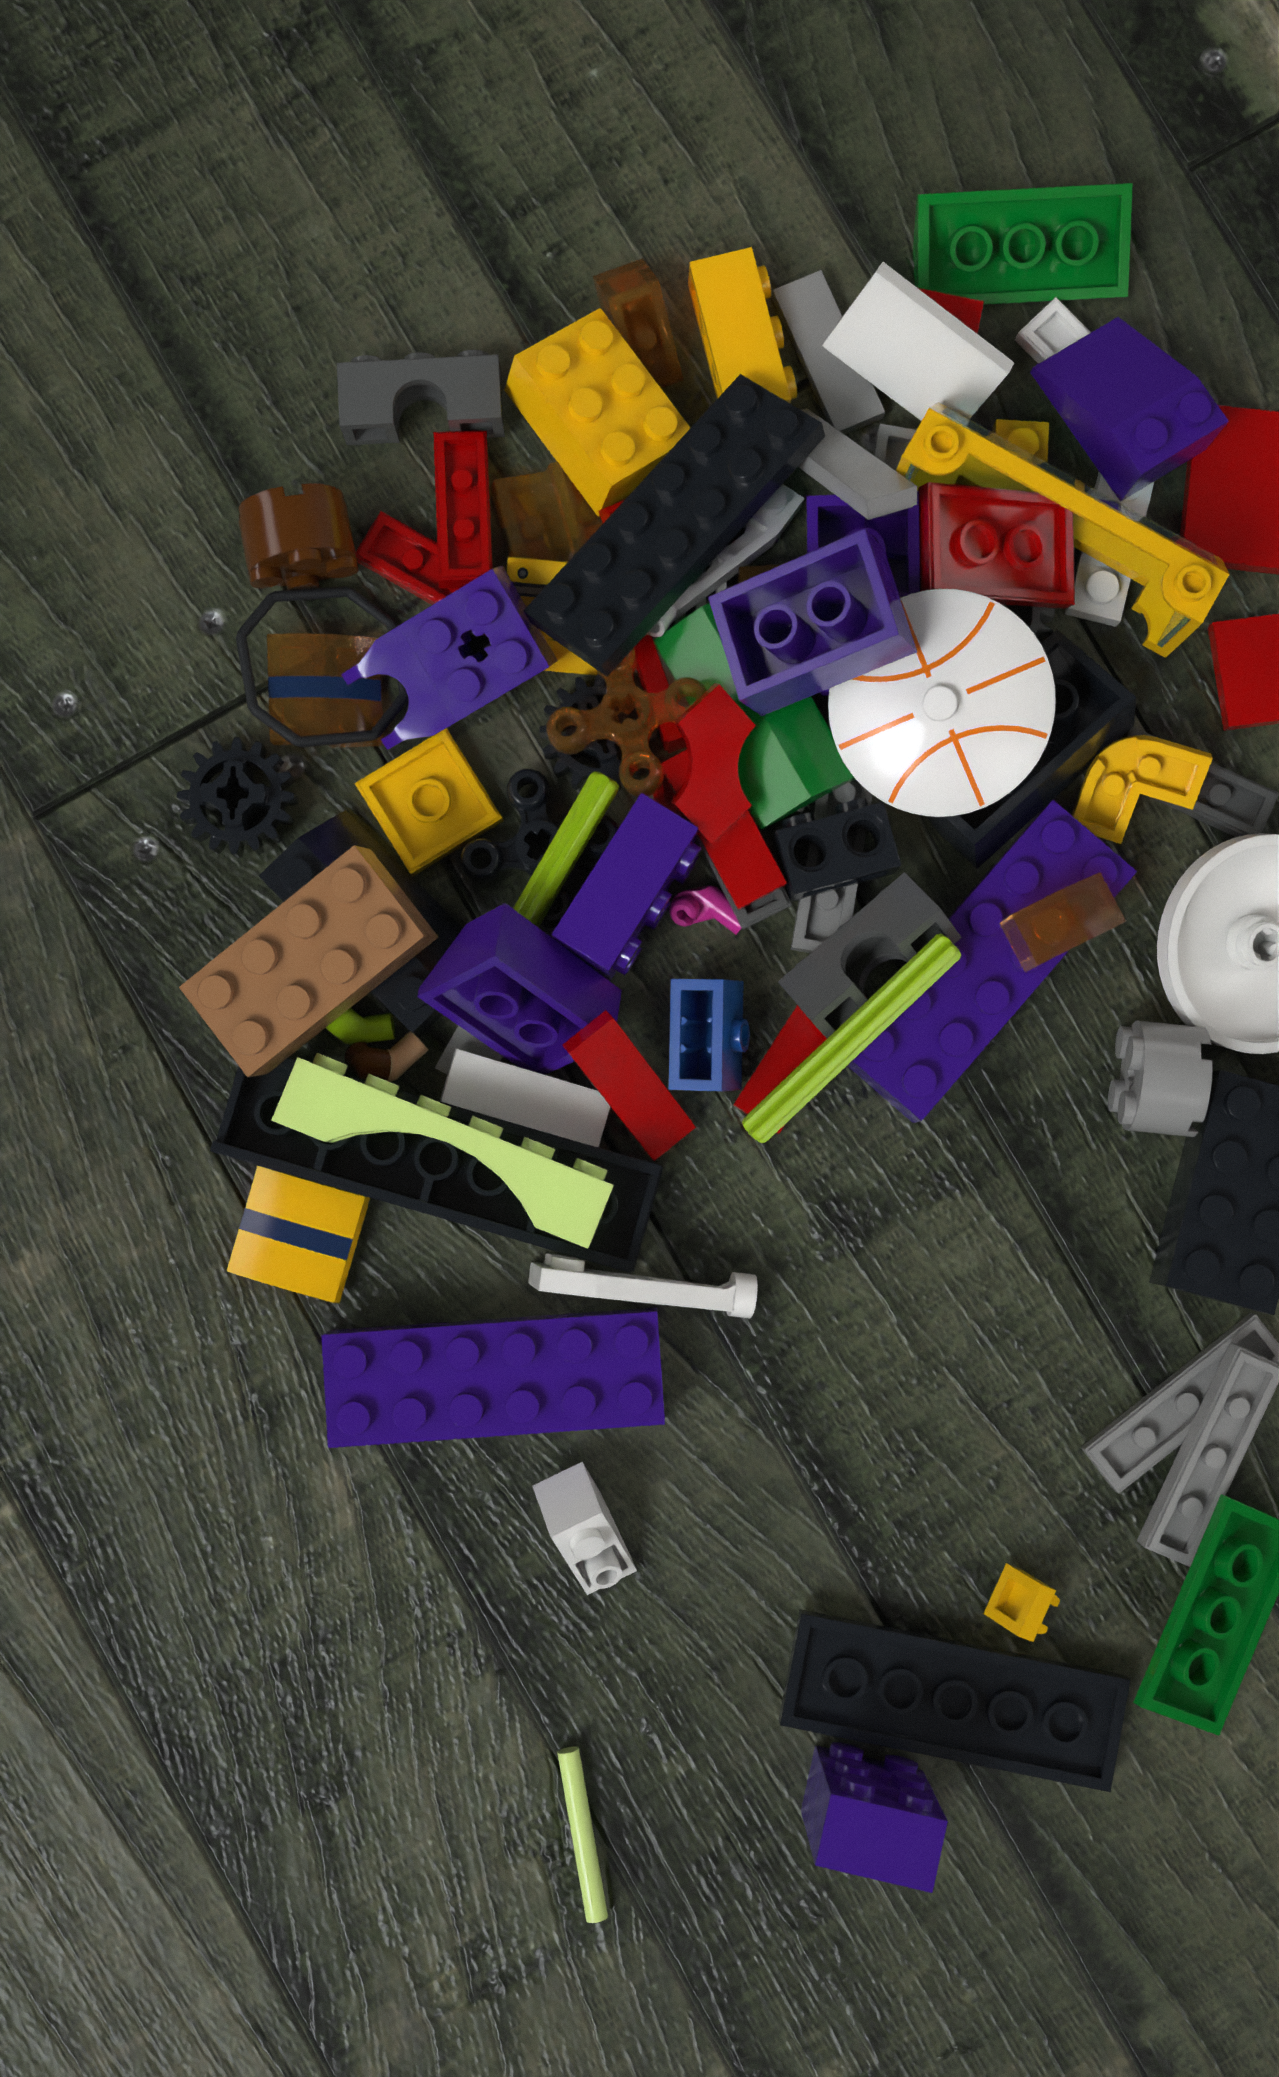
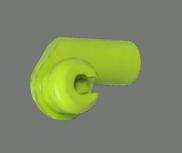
M349 1008L326 1027L328 1031L348 1045L355 1042L371 1043L395 1039L392 1013L362 1017L353 1008Z

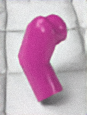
M714 885L683 890L671 902L669 914L674 923L679 926L687 927L695 923L715 919L735 935L741 929L723 891Z

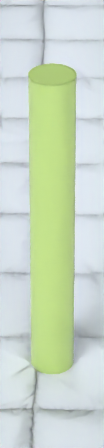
M567 1747L557 1751L586 1922L597 1923L606 1920L608 1912L579 1747Z

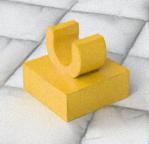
M1006 1563L983 1614L1018 1637L1034 1642L1037 1634H1045L1048 1627L1042 1622L1050 1604L1058 1607L1060 1599L1055 1595V1589L1024 1570Z

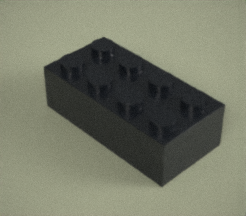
M1223 1070L1212 1071V1084L1207 1113L1203 1122L1192 1121L1191 1123L1198 1131L1195 1137L1186 1136L1149 1283L1251 1311L1275 1315L1279 1299V1086Z

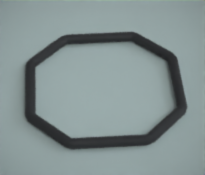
M347 586L274 591L264 598L240 627L236 635L249 711L288 742L298 747L373 741L382 735L409 699L405 687L397 680L399 695L372 730L311 736L297 735L258 706L247 636L275 602L347 597L385 625L388 632L397 627L392 617L356 590Z

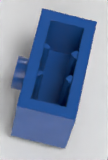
M671 979L669 1090H742V1052L747 1051L750 1040L749 1024L746 1019H743L744 981L726 979Z

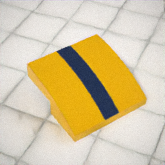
M257 1166L227 1272L306 1296L340 1304L370 1197Z

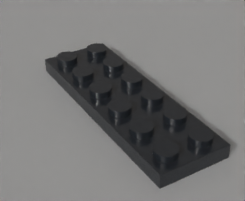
M740 374L523 610L529 622L608 677L823 440L825 432L822 422Z
M799 1609L779 1723L781 1726L1111 1792L1131 1680L1124 1674Z

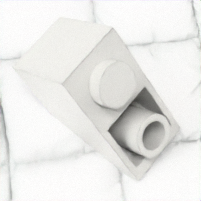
M583 1462L532 1486L551 1539L587 1595L599 1589L611 1587L621 1578L637 1571L601 1492Z

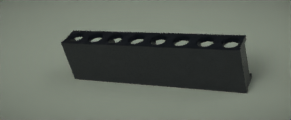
M287 1058L268 1074L247 1077L238 1066L217 1139L211 1145V1152L625 1272H634L664 1167L661 1165L445 1104L452 1107L448 1118L467 1126L472 1116L504 1128L499 1139L520 1147L524 1137L556 1149L552 1157L553 1161L573 1168L576 1158L608 1170L604 1181L613 1184L614 1187L590 1247L587 1249L535 1228L520 1200L496 1173L476 1157L445 1141L421 1134L382 1132L357 1135L329 1143L272 1121L296 1060ZM344 1074V1076H346V1077H348V1078H351V1079H353V1080H356V1081H358V1082H361V1083H363V1084H364L365 1081H366V1080H362V1079L355 1078V1077L348 1076V1075H345V1074ZM400 1090L396 1094V1097L415 1105L420 1097Z

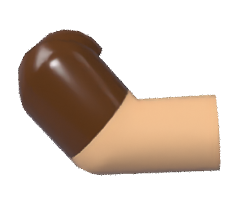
M409 1031L391 1049L369 1047L366 1042H355L347 1048L345 1062L349 1066L351 1074L359 1079L366 1080L368 1074L392 1082L406 1072L429 1049L417 1036Z

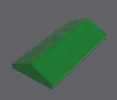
M1133 183L917 194L913 241L915 287L984 301V304L1052 301L1055 297L1058 300L1128 297Z
M710 603L701 606L668 629L662 636L653 640L656 649L689 707L714 683L721 685L756 725L745 739L741 748L738 761V775L741 788L752 805L748 811L760 831L855 779L844 764L836 748L832 732L811 696L764 716L759 715L739 701Z
M1223 1494L1220 1495L1133 1703L1149 1711L1212 1734L1220 1735L1279 1594L1278 1518Z

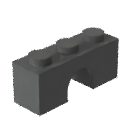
M466 350L460 352L457 357L435 358L432 354L419 352L408 354L401 360H382L376 356L362 355L354 357L351 362L337 363L339 426L347 445L400 443L399 421L402 413L409 405L422 400L434 401L446 409L450 432L487 431V438L505 437L502 374L498 354L489 355L481 350Z
M904 872L850 920L841 925L836 932L806 958L797 963L778 983L820 1032L828 1038L867 1001L864 994V984L870 972L877 965L891 959H901L908 962L936 934L941 933L945 935L953 944L962 937L940 907Z

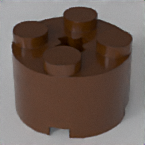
M301 484L303 494L285 496L284 488L281 486L254 494L240 504L238 507L240 514L239 527L250 585L252 587L287 586V590L320 588L318 581L329 578L349 577L359 571L347 506L340 489L326 484Z

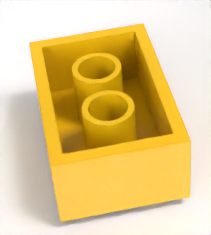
M601 308L514 355L504 391L598 517L600 516L599 510L626 499L690 429L687 422Z

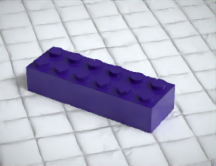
M1052 800L1039 812L948 917L962 937L954 944L961 953L960 959L847 1066L912 1123L922 1121L1137 871L1058 803Z
M657 1308L331 1330L321 1335L328 1448L665 1425Z

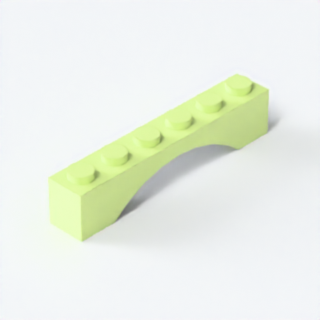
M316 1053L313 1063L297 1057L272 1121L329 1143L357 1135L382 1132L421 1134L445 1141L476 1157L496 1173L520 1200L535 1228L587 1249L590 1247L614 1187L613 1184L604 1181L608 1170L576 1158L573 1168L553 1161L552 1157L556 1149L524 1137L520 1147L499 1139L504 1129L475 1116H472L468 1126L448 1118L452 1107L420 1095L416 1105L396 1097L400 1086L368 1074L364 1084L344 1076L348 1065Z

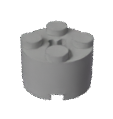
M1138 1020L1131 1027H1119L1116 1036L1115 1054L1116 1058L1122 1059L1120 1080L1112 1079L1110 1083L1108 1109L1110 1112H1118V1122L1122 1124L1124 1130L1195 1137L1198 1131L1191 1123L1192 1121H1204L1212 1084V1060L1201 1059L1200 1044L1211 1045L1210 1035L1205 1027Z

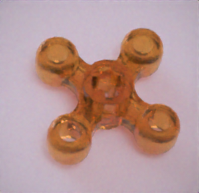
M633 648L608 677L596 670L598 675L607 684V693L604 695L599 706L591 710H579L573 707H562L555 710L546 724V733L551 745L564 754H577L583 751L590 742L597 739L614 741L622 749L619 779L624 789L636 797H639L641 793L649 797L661 788L664 780L663 767L659 759L649 748V739L657 726L665 722H675L690 707L679 705V701L682 698L692 696L697 701L707 690L699 680L691 677H681L675 680L666 690L659 693L642 691L634 682L637 654ZM636 708L639 718L636 721L627 718L621 724L617 715L620 712L630 714ZM569 725L577 726L574 734L570 736L561 735L565 727ZM640 768L650 770V774L645 779H633V774L636 770Z

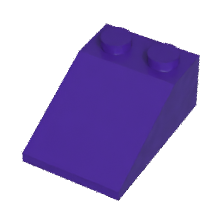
M1119 317L1037 364L1030 371L1120 502L1205 451L1229 422L1195 374Z

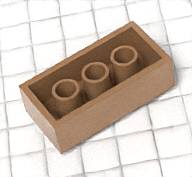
M354 845L179 988L247 1077L265 1075L435 941L438 936L373 851Z

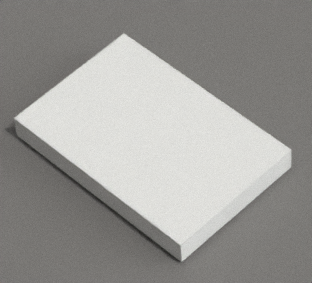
M884 262L875 271L822 345L921 421L929 407L938 402L970 419L1009 374L1014 365V362Z

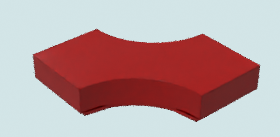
M714 683L674 722L686 743L688 766L684 782L671 801L691 824L699 828L698 832L711 844L752 806L740 785L738 761L745 739L756 726L721 685Z

